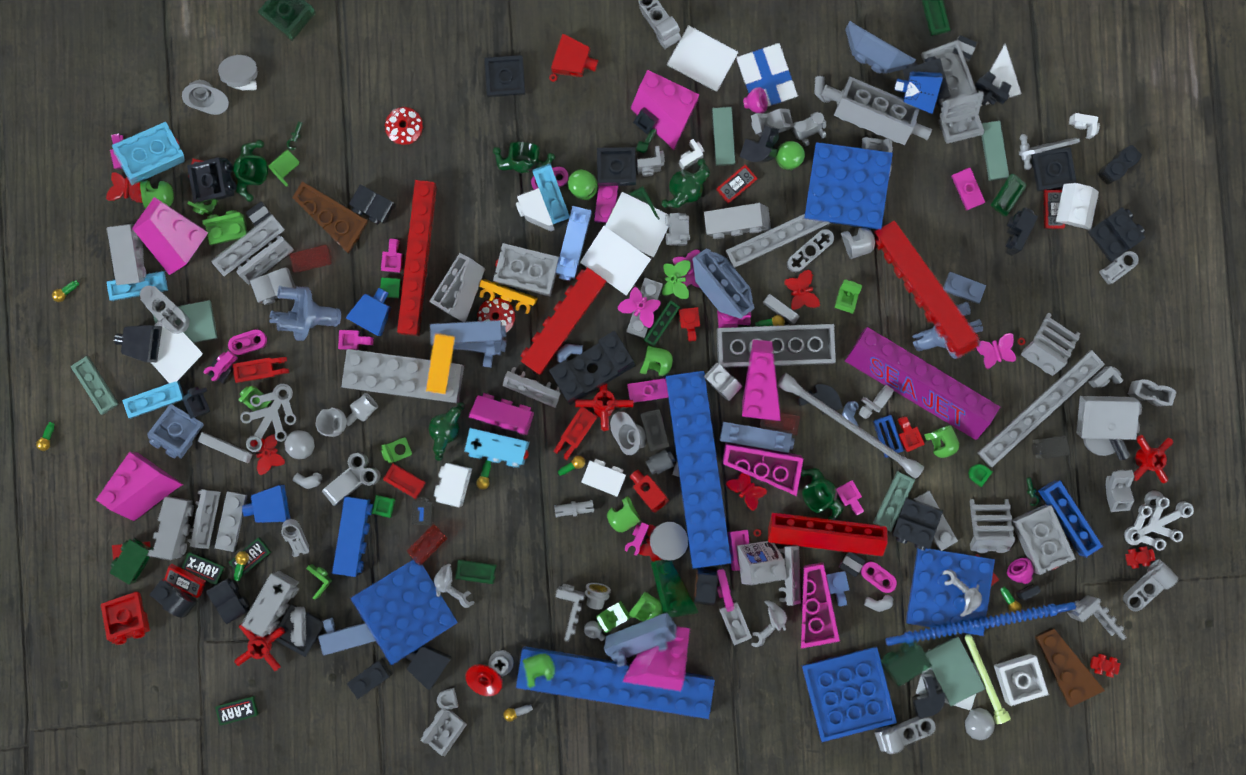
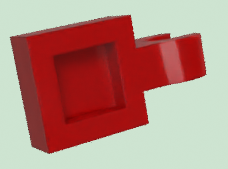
M698 307L679 309L681 329H687L688 342L696 341L695 328L700 327Z
M905 416L897 419L903 430L898 435L906 452L925 445L918 427L911 428L909 420Z

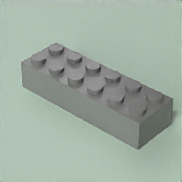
M834 324L717 329L718 364L723 368L748 367L753 339L772 341L775 366L836 363Z
M347 349L341 387L459 403L464 366L451 363L446 394L426 391L431 360Z

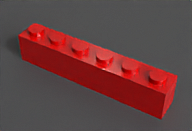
M588 267L585 271L582 269L576 277L577 283L574 286L570 285L565 292L567 297L563 302L560 300L554 308L556 312L552 318L550 316L547 317L543 323L544 329L542 332H537L531 340L534 343L530 348L526 347L520 356L522 357L521 362L539 375L545 370L606 284L604 278Z
M772 513L768 527L769 543L883 556L888 542L887 526Z

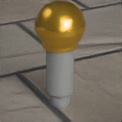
M525 705L517 709H506L504 711L505 720L512 722L517 716L533 710L532 705Z

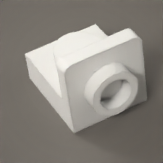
M1075 113L1070 117L1069 124L1075 125V128L1086 129L1088 127L1086 134L1088 139L1094 137L1100 127V124L1097 123L1098 117Z
M694 139L690 140L689 143L694 152L688 151L681 156L682 159L679 165L683 170L698 162V159L703 158L702 152H704V149Z

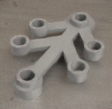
M278 384L271 393L251 396L250 403L255 407L260 406L262 402L274 401L271 407L241 413L240 419L243 423H250L254 419L264 417L254 436H250L246 441L249 451L257 452L261 449V438L271 421H273L276 440L282 442L286 439L287 434L282 428L278 409L282 404L286 414L284 417L286 424L293 425L296 422V416L293 414L289 402L293 395L289 385ZM286 390V395L280 396L279 391ZM254 397H258L260 399L258 404H254L252 402V399ZM244 414L250 415V419L247 421L243 420L242 417ZM290 415L294 417L292 422L287 421V417ZM279 432L284 433V437L282 439H279L277 437V434ZM252 440H256L258 444L256 446H251L250 442Z
M1159 496L1156 499L1153 513L1151 507L1145 504L1141 505L1138 509L1139 514L1134 526L1128 527L1124 532L1126 542L1131 545L1143 542L1152 545L1159 551L1165 549L1166 542L1163 539H1154L1146 536L1150 532H1155L1170 537L1175 542H1180L1183 539L1181 531L1177 529L1171 530L1162 526L1180 517L1188 518L1192 516L1194 512L1193 506L1186 501H1181L1176 505L1175 511L1160 518L1163 509L1167 508L1170 504L1168 498ZM1165 500L1164 504L1160 505V502ZM1147 508V512L1143 514V510ZM1151 516L1149 523L1143 526L1145 518ZM1161 541V545L1157 547V543Z

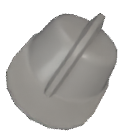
M196 80L189 83L182 91V99L187 106L205 113L221 114L228 108L227 96L222 91L213 88L205 80Z
M615 413L610 423L612 434L623 453L633 455L639 448L646 446L645 430L640 425L635 424L627 413Z

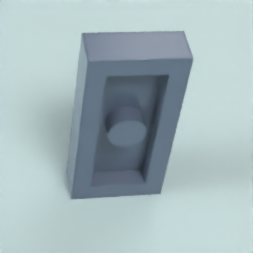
M949 272L943 289L945 292L979 304L986 285Z

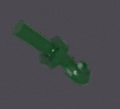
M298 121L295 132L291 133L293 138L287 141V147L290 150L296 149V147H290V142H296L297 138L301 137L299 133L302 122Z
M1027 477L1026 480L1029 488L1026 490L1027 494H1030L1031 498L1036 497L1037 499L1036 503H1030V505L1037 506L1040 502L1039 497L1035 495L1037 490L1033 488L1031 477Z

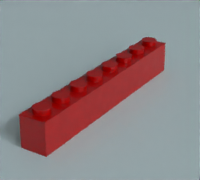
M415 180L397 333L402 335H420L437 190L435 182Z
M895 220L883 226L881 230H876L875 245L877 249H882L888 264L892 263L896 276L899 279H903L908 293L912 292L915 296L914 300L917 306L925 310L927 320L930 323L933 322L936 326L935 330L940 338L944 337L948 350L951 353L954 352L957 357H960L978 347V336Z

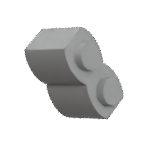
M286 267L250 281L257 302L264 303V305L275 302V299L278 298L277 291L279 286L296 288L290 270Z
M1137 380L1131 382L1128 395L1135 397L1137 400H1147V402L1154 406L1173 405L1176 391L1168 386H1157L1149 380Z

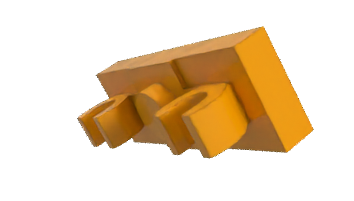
M486 279L481 280L479 287L485 288L480 292L481 298L484 297L485 292H489L491 295L489 301L494 300L495 293L501 295V299L509 302L512 299L518 300L520 302L517 303L516 310L518 311L521 305H525L527 307L526 314L531 311V305L534 306L538 299L537 297Z

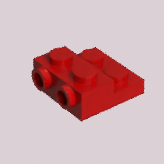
M134 592L101 604L106 638L108 641L115 643V645L124 644L131 637L135 639L142 638L146 632L150 631L147 613L143 610L141 594L139 592Z

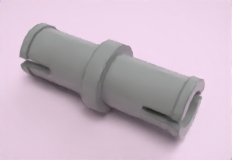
M592 500L578 503L571 501V504L554 505L556 517L573 515L574 517L577 514L594 512Z

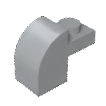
M777 109L767 114L756 113L751 115L752 128L755 134H759V137H761L765 125L779 128V133L793 128L789 109Z
M718 363L704 376L712 384L711 386L728 401L742 388V385Z
M1118 470L1113 472L1111 476L1106 477V494L1111 512L1129 511L1134 502L1130 488L1134 479L1132 470Z

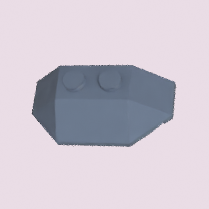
M851 21L845 29L852 55L855 56L858 62L867 63L872 66V70L877 73L887 74L906 69L907 65L914 63L916 60Z
M707 248L693 258L695 281L719 312L741 319L754 309L750 287L736 269L733 268L727 258L711 252Z

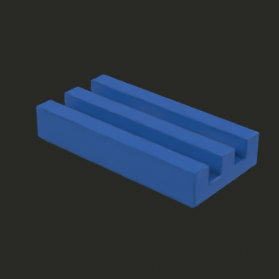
M892 415L872 421L879 441L885 444L878 424L881 423L891 450L897 453L904 451ZM887 420L889 421L894 439L898 447V449L896 450L894 448L893 442L891 440L885 422Z

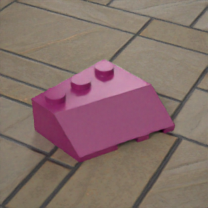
M647 70L631 110L638 115L640 110L645 107L656 116L658 121L652 129H655L656 134L674 150L698 102L699 94Z
M156 197L152 199L132 228L169 275L188 263L208 234L203 228Z
M483 393V396H477L469 417L522 434H528L534 412L530 411V407L520 404L518 408L512 406L513 402L501 399V402L493 400L494 396Z
M129 452L96 500L109 510L135 521L183 484L139 453Z
M676 626V639L667 642V649L659 651V646L638 653L623 682L681 691L684 681L690 628Z

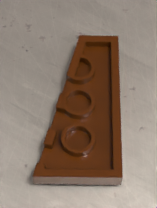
M303 181L292 197L348 254L369 222Z
M1054 628L1035 636L1069 707L1105 691Z

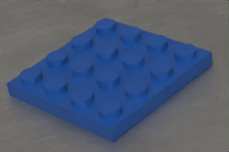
M816 142L804 219L881 230L893 153Z
M928 548L925 550L917 549L906 623L933 628L938 626L941 628V625L946 627L947 624L951 626L952 623L957 625V622L962 624L963 621L967 623L968 620L972 622L973 619L978 621L981 618L983 620L987 615L995 559ZM945 570H953L957 578L965 583L969 589L976 588L979 585L978 591L981 594L982 601L980 606L971 614L960 616L965 611V593L953 584L945 585V581L951 580L949 574H943ZM978 628V631L973 629L972 632L968 630L967 633L983 636L984 629Z
M418 557L350 598L391 665L458 623L441 594L439 597L436 596V586Z
M876 646L801 665L821 742L897 723Z

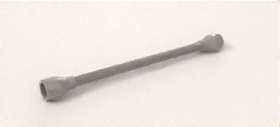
M784 373L778 381L777 386L785 391L800 395V397L896 460L906 473L915 479L922 473L923 465L897 454V452L891 450V448L829 406L827 407L826 404L817 400L813 395L811 396L807 391L805 392L796 380L787 373Z

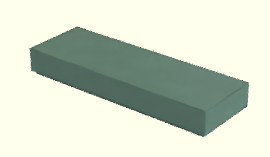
M732 107L712 108L716 166L735 165Z
M1000 121L982 123L984 134L981 136L989 181L1008 178L1009 172Z
M89 356L70 366L101 415L119 405Z
M898 471L896 472L873 524L887 526V530L892 531L915 479Z

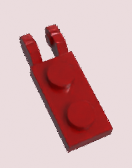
M287 357L264 358L232 364L235 383L289 373L288 368L273 369L274 363L287 362Z
M581 407L561 436L562 439L554 449V452L556 454L560 452L566 441L571 445L564 454V459L568 460L598 416Z

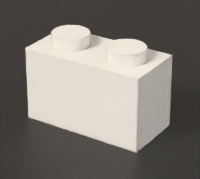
M595 459L594 462L590 461L582 483L618 496L626 476L623 474V469L615 466L610 469L605 467V462Z

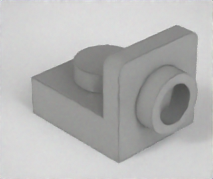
M1109 366L1104 367L1088 382L1092 387L1102 388L1110 382V379L1114 384L1122 383L1123 379L1120 377L1121 373L1117 368Z

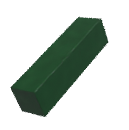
M671 300L669 301L645 337L644 341L652 347L656 345L680 309V306Z

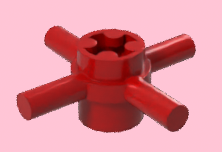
M606 383L600 387V392L595 395L593 400L575 399V407H593L594 413L601 418V430L607 431L609 430V416L615 407H633V400H615L614 395L607 390Z
M1139 435L1136 440L1141 449L1136 453L1135 461L1140 467L1133 473V480L1138 481L1147 470L1155 471L1161 483H1166L1168 478L1163 468L1166 465L1167 457L1164 452L1174 443L1173 440L1167 438L1158 448H1150L1144 436Z
M241 623L238 627L250 641L247 645L248 650L234 660L235 664L240 666L251 657L255 659L264 658L274 671L278 670L281 666L271 655L270 651L272 642L283 635L285 630L279 627L271 634L261 637L243 627V623ZM261 644L264 645L262 649L259 648Z

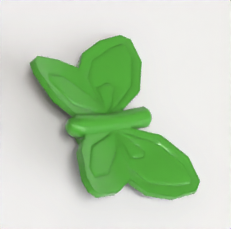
M689 260L678 262L675 266L664 264V272L668 277L665 278L667 283L663 287V295L674 293L675 296L681 299L689 297L686 285L681 283L686 281V278L682 276L686 275L690 269L691 262Z

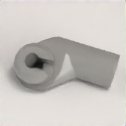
M817 76L815 77V95L822 102L829 103L832 101L831 99L821 96L825 77Z

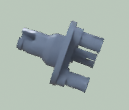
M296 286V288L278 287V298L294 299L295 303L293 309L288 311V313L270 312V318H272L270 323H277V330L293 331L296 340L304 341L308 335L309 328H313L316 325L336 327L340 324L341 310L317 305L312 301L310 288Z
M967 302L956 306L963 316L971 313ZM980 319L968 323L975 333L983 331V326H979L982 325ZM935 325L931 329L921 331L912 336L917 340L913 342L917 351L937 346L948 350L944 337L940 338L938 336ZM948 350L949 354H950L954 359H958V358H961V357H962V356L957 357L954 352L951 353V352Z

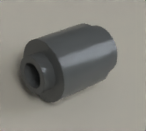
M663 450L649 457L646 463L652 475L655 473L658 475L674 467L672 463L675 462L671 451L666 452V450Z

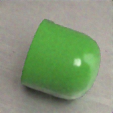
M787 141L778 147L779 151L776 161L781 168L793 170L802 164L805 154L803 147L799 143Z
M577 170L569 177L568 187L576 198L589 200L597 193L598 182L590 172Z
M140 181L142 201L145 209L154 197L169 207L171 206L174 193L169 183L160 181L158 189H154L149 181Z
M647 346L644 364L641 367L640 373L646 374L647 370H655L658 372V376L667 375L672 367V354L666 349Z
M952 425L924 434L926 440L933 442V453L939 458L949 457L959 449V441ZM941 439L945 444L943 447H941Z
M629 496L622 499L624 507L617 512L612 507L607 513L609 524L617 532H625L641 522Z
M644 592L630 611L629 616L644 622L662 615L661 602L647 592Z
M541 653L523 659L529 688L536 686L535 679L539 676L545 675L547 681L554 677V662L548 654Z

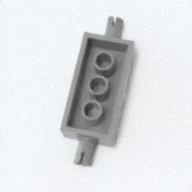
M849 77L842 91L826 84L821 96L837 102L836 104L838 105L834 116L853 123L860 128L870 130L877 135L889 138L896 143L905 145L911 134L928 140L931 134V128L916 123L919 108L905 103L904 99L855 78Z

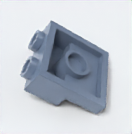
M170 404L148 432L149 443L158 449L160 446L166 449V454L174 459L177 456L182 459L193 444V439L202 429L203 423L195 418L191 419L187 413Z

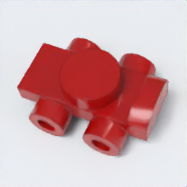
M1147 546L1139 547V552H1136V548L1128 549L1129 554H1125L1127 566L1131 565L1132 569L1139 568V564L1150 566V562L1155 561L1153 549L1148 550Z
M1099 654L1098 657H1092L1090 667L1095 669L1094 673L1102 675L1103 671H1105L1106 676L1113 678L1114 674L1118 675L1121 663L1117 662V658L1110 657L1109 660H1106V655Z

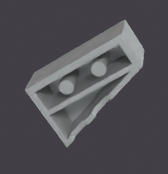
M761 203L704 212L706 234L711 237L713 236V239L724 238V235L730 234L731 236H739L748 232L759 233L771 230L769 207Z
M135 224L107 227L116 285L145 281L146 269L144 267L143 242L132 229Z
M459 253L429 302L465 323L485 268L471 258Z
M164 497L158 521H160L158 533L154 532L153 539H156L154 550H149L148 556L172 560L181 558L185 554L187 549L185 539L190 532L189 518L194 512L193 500Z

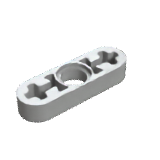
M827 229L817 233L788 259V269L792 272L801 271L833 243V233ZM821 234H823L824 236L828 235L829 243H827L826 241L823 242L820 245V247H822V249L820 250L819 246L816 243H818L822 239ZM807 246H813L816 249L814 256H808L805 253ZM801 252L802 256L808 261L805 262L803 259L799 263L800 268L797 266L792 267V259L798 260L801 257L798 253Z
M201 432L198 442L246 463L250 462L253 455L244 449L204 432Z

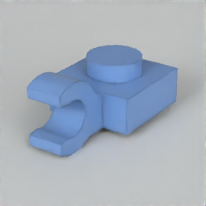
M846 572L827 574L830 594H836L838 606L847 605L844 591L849 590Z

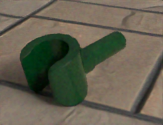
M655 129L651 130L645 142H638V152H647L649 143L656 133Z

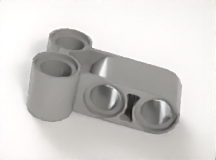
M638 0L641 13L655 31L657 39L664 49L681 40L680 28L672 16L669 17L658 0ZM646 2H652L648 6L644 5ZM657 16L662 17L660 20H654Z
M354 453L348 458L350 468L322 490L333 506L344 500L345 496L350 495L362 484L374 485L380 480L379 470L367 467L368 457L365 454ZM357 456L362 459L360 467L354 464V459ZM368 471L374 473V480L372 482L366 478Z
M1158 559L1148 567L1147 573L1124 594L1123 601L1130 610L1140 611L1164 588L1169 589L1179 578L1165 563ZM1151 583L1153 585L1150 591H1144L1146 584ZM1138 597L1136 604L1132 605L1129 603L1131 598Z
M915 717L892 727H882L874 733L880 750L892 754L901 751L907 744L933 734L935 723L930 718L919 719ZM925 721L926 728L922 730L921 724ZM908 728L909 735L904 737V730Z

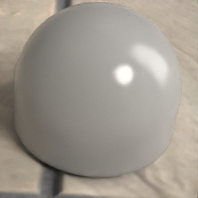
M1155 490L1148 492L1144 498L1145 505L1154 510L1156 505H1151L1149 502L1157 499L1159 496H1163V494ZM1162 500L1160 505H1163L1165 500Z

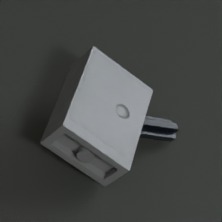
M1080 396L1076 433L1081 438L1109 439L1120 461L1126 460L1130 455L1122 439L1136 440L1137 433L1140 431L1138 417L1142 412V405L1135 397Z

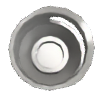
M859 228L858 234L853 237L849 231L841 233L847 254L851 259L869 254L875 248L874 235L868 228Z

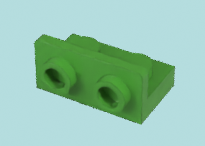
M236 210L228 211L224 216L210 215L207 216L206 220H202L208 232L210 245L238 240L248 233L244 215Z

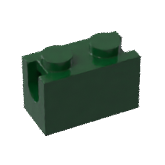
M136 538L124 542L120 549L122 552L119 557L113 560L111 564L112 569L109 572L129 585L136 583L151 557L148 556L149 550H154Z

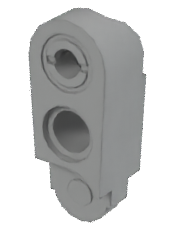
M145 286L142 288L140 300L165 328L174 334H180L188 329L190 323L188 316L155 286ZM163 304H166L165 309L159 311L160 307ZM177 319L181 320V324L179 326H175L174 324Z

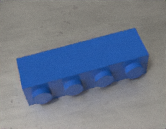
M1053 480L1038 490L1045 503L1052 506L1060 526L1080 556L1087 557L1103 547L1061 481Z
M351 496L344 497L333 574L356 577L359 573H362L364 562L361 561L362 554H365L367 546L364 538L365 535H368L370 527L367 520L368 515L371 516L373 509L370 499Z

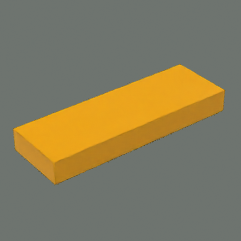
M435 334L426 391L446 394L455 336Z

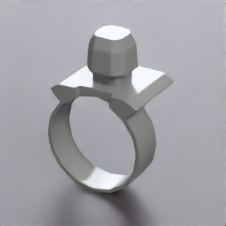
M885 385L873 402L863 397L861 401L866 405L862 406L859 415L867 419L872 414V410L879 413L891 397L894 389Z

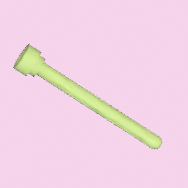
M967 634L965 635V641L995 710L993 718L996 724L1005 723L1011 719L1008 711L1001 707L973 637Z

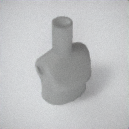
M364 393L362 397L350 405L352 414L346 418V425L350 426L357 418L364 422L378 408L377 403L369 394Z

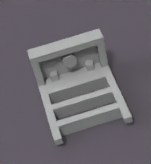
M983 92L943 101L942 113H940L941 119L938 122L946 144L984 134V129L978 115L984 95Z
M1048 313L1035 338L1023 349L1021 355L1029 362L1043 369L1044 372L1053 376L1067 364L1066 361L1071 356V352L1080 338V333H1072L1051 319L1052 314Z
M970 499L974 534L970 543L971 551H977L978 553L988 551L1004 553L1009 551L1015 541L1009 499L1004 500V505H975L974 499ZM976 511H1005L1006 515H976ZM977 522H1007V526H977Z
M563 584V586L558 587L556 597L574 601L565 640L569 641L570 634H574L576 630L573 622L577 623L579 618L576 610L580 611L582 606L578 602L579 599L583 600L585 592L574 590L572 585Z
M1086 595L1082 600L1074 602L1076 605L1075 610L1067 611L1071 618L1084 622L1093 614L1111 636L1117 633L1122 640L1126 638L1121 632L1124 628L1114 624L1116 621L1115 617L1106 614L1109 610L1099 605L1101 602L1099 598Z

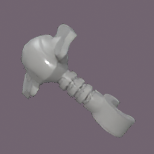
M451 564L443 566L434 578L436 596L439 597L440 592H448L458 599L463 607L468 608L472 606L474 601L468 602L466 600V597L471 594L470 592L462 593L451 586Z
M947 569L943 572V574L951 576V580L945 581V585L953 584L965 593V611L960 616L971 614L980 606L982 601L981 594L978 591L979 585L976 588L969 589L965 583L957 578L953 570Z
M764 601L769 606L768 612L771 624L764 631L753 633V636L759 637L758 643H752L754 647L762 646L765 643V638L775 629L778 631L781 628L784 631L786 630V613L774 602Z

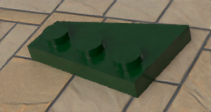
M658 560L651 562L663 614L667 613L670 618L699 613L672 561Z

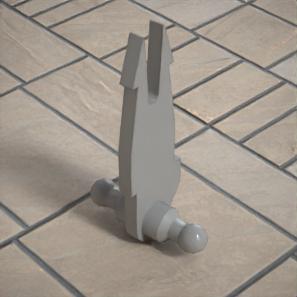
M1022 134L1020 136L1019 155H1021L1024 161V168L1029 170L1032 167L1030 163L1031 154L1080 142V139L1072 138L1030 148V145L1027 143V135Z

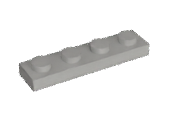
M271 214L212 259L211 262L225 276L285 229L274 215Z

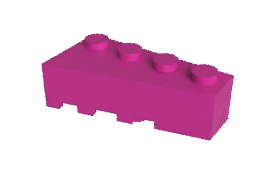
M755 339L752 341L742 401V417L780 421V403L772 341Z
M725 443L723 464L797 496L803 464V457L801 455Z
M824 562L805 565L801 648L838 642L839 634Z

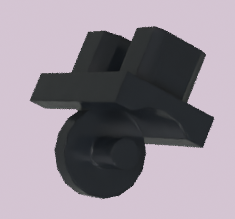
M989 71L975 83V88L984 94L981 105L985 106L987 102L994 105L996 101L1003 105L1010 96L1008 93L1011 85L1002 81L999 87H996L992 84L996 76Z

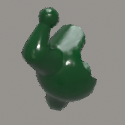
M262 140L242 145L240 157L233 164V173L236 177V192L244 196L248 202L254 199V196L247 192L248 185H261L268 175L266 160L261 156L253 155L255 148H262L264 146Z
M529 142L510 143L509 155L505 159L500 155L501 149L499 147L493 148L497 166L502 171L514 169L519 173H529L536 168L551 164L555 159V155L549 153L547 159L542 162L539 159V146Z
M698 159L697 163L700 169L696 173L681 170L673 175L669 183V190L674 198L670 201L664 199L661 203L664 208L668 206L679 208L685 203L695 202L701 197L703 183L710 176V170L705 164L704 159Z
M462 402L452 407L446 414L443 413L435 416L429 423V435L434 440L433 451L437 461L443 459L447 444L454 441L459 435L460 427L457 420L461 410L465 409V404Z
M817 468L801 469V477L808 475L812 478V482L802 489L803 499L807 506L816 513L831 508L832 516L828 519L836 520L843 511L844 506L837 498L835 485L825 479Z

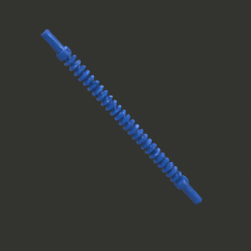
M1074 602L1060 605L1048 604L1047 607L1043 605L1042 608L1038 606L1037 609L1033 607L1032 610L1027 609L1025 611L1022 609L1021 612L1017 610L1016 613L995 615L994 618L989 616V618L984 617L983 620L979 618L978 621L973 619L972 622L968 620L967 623L963 621L962 624L957 622V625L954 623L951 626L947 624L946 627L941 625V628L938 626L935 629L930 627V630L927 628L924 631L920 629L919 632L914 630V633L908 631L904 635L886 638L887 646L905 642L911 644L914 641L919 642V639L924 641L925 638L929 640L930 637L935 639V636L940 638L941 635L945 637L946 634L949 636L952 633L956 635L957 632L962 634V631L965 633L968 630L972 632L973 629L978 631V628L983 630L984 627L988 629L989 626L994 628L995 625L999 627L1000 624L1004 626L1005 623L1010 624L1013 622L1015 624L1016 621L1037 619L1038 616L1042 618L1043 615L1045 617H1048V615L1056 616L1060 612L1075 610L1076 605Z

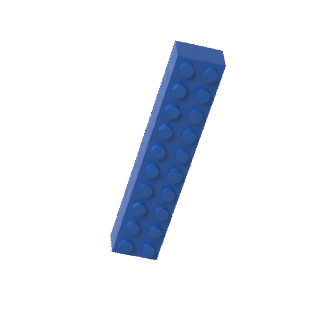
M704 371L665 377L692 568L731 563Z
M524 646L516 688L709 719L715 680L711 676L685 672L681 691L623 682V679L631 663L618 667V661L614 662L612 660ZM541 653L548 654L554 662V677L547 681L545 675L539 676L535 679L536 686L529 688L523 659Z

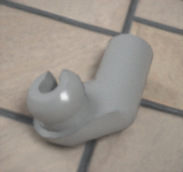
M296 473L292 481L306 489L317 487L321 483L322 475L314 473L313 476L306 478Z
M885 595L879 601L867 597L864 605L881 612L893 606V597Z

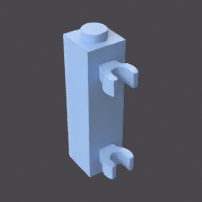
M572 206L556 269V275H559V279L570 281V279H575L592 214L591 210Z

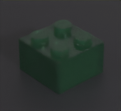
M267 0L258 11L264 20L291 41L296 38L316 13L313 7L305 0Z
M915 642L911 644L903 643L900 646L901 649L896 652H888L883 656L884 659L881 660L891 680L899 687L933 667L921 646Z

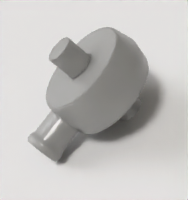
M589 621L584 627L586 636L599 638L600 641L605 639V635L602 634V628L598 622Z

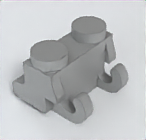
M815 112L811 114L810 118L793 123V128H791L795 137L802 140L805 147L809 145L808 139L806 140L807 137L819 132L822 138L827 136L826 132L822 130V128L826 127V121L821 112Z
M680 213L666 214L665 225L669 226V233H666V244L670 246L687 245V241L690 240L689 216Z

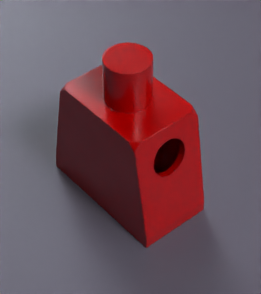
M562 34L551 70L552 73L582 77L585 68L596 71L599 60L589 58L590 48Z
M639 470L630 475V478L635 483L633 488L654 513L670 502L648 475L644 477ZM649 485L650 489L645 492L643 490L644 487Z

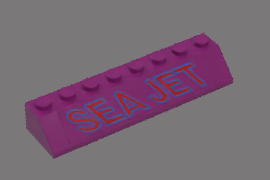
M868 327L862 331L845 360L846 363L881 384L888 385L896 393L975 440L991 424L1000 409V406Z

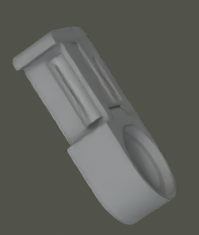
M1132 251L1125 252L1106 268L1100 270L1099 273L1107 284H1112L1138 264V256ZM1126 255H1130L1133 258L1131 266L1124 263Z
M770 294L763 301L764 305L783 316L786 321L793 325L800 317Z
M293 519L284 521L281 532L285 542L289 541L293 550L292 556L297 557L300 553L307 554L309 552V544L300 524ZM293 526L296 528V531L288 532L285 528Z

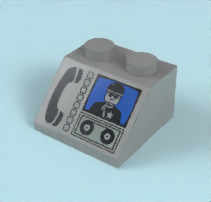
M764 541L737 545L742 584L754 585L786 579L784 559L775 543Z

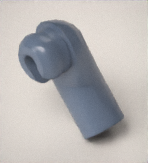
M565 344L556 353L557 361L561 363L564 360L567 361V357L571 354H582L583 345Z
M849 401L844 407L842 416L859 426L854 418L859 405L856 401Z

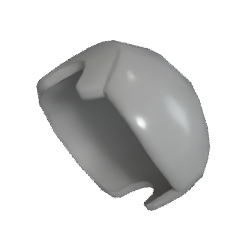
M338 408L323 409L316 418L317 431L329 437L338 436L345 430L347 419L344 412Z
M300 430L291 432L284 442L286 452L295 459L307 458L315 448L313 437L308 432Z
M983 708L971 710L965 720L966 732L973 739L985 740L989 738L995 728L992 714Z

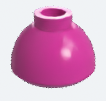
M757 87L747 97H744L746 109L749 108L755 113L766 112L768 100L763 88Z
M1020 558L1013 561L1007 569V575L1010 579L1023 584L1030 583L1033 579L1034 571L1031 560Z

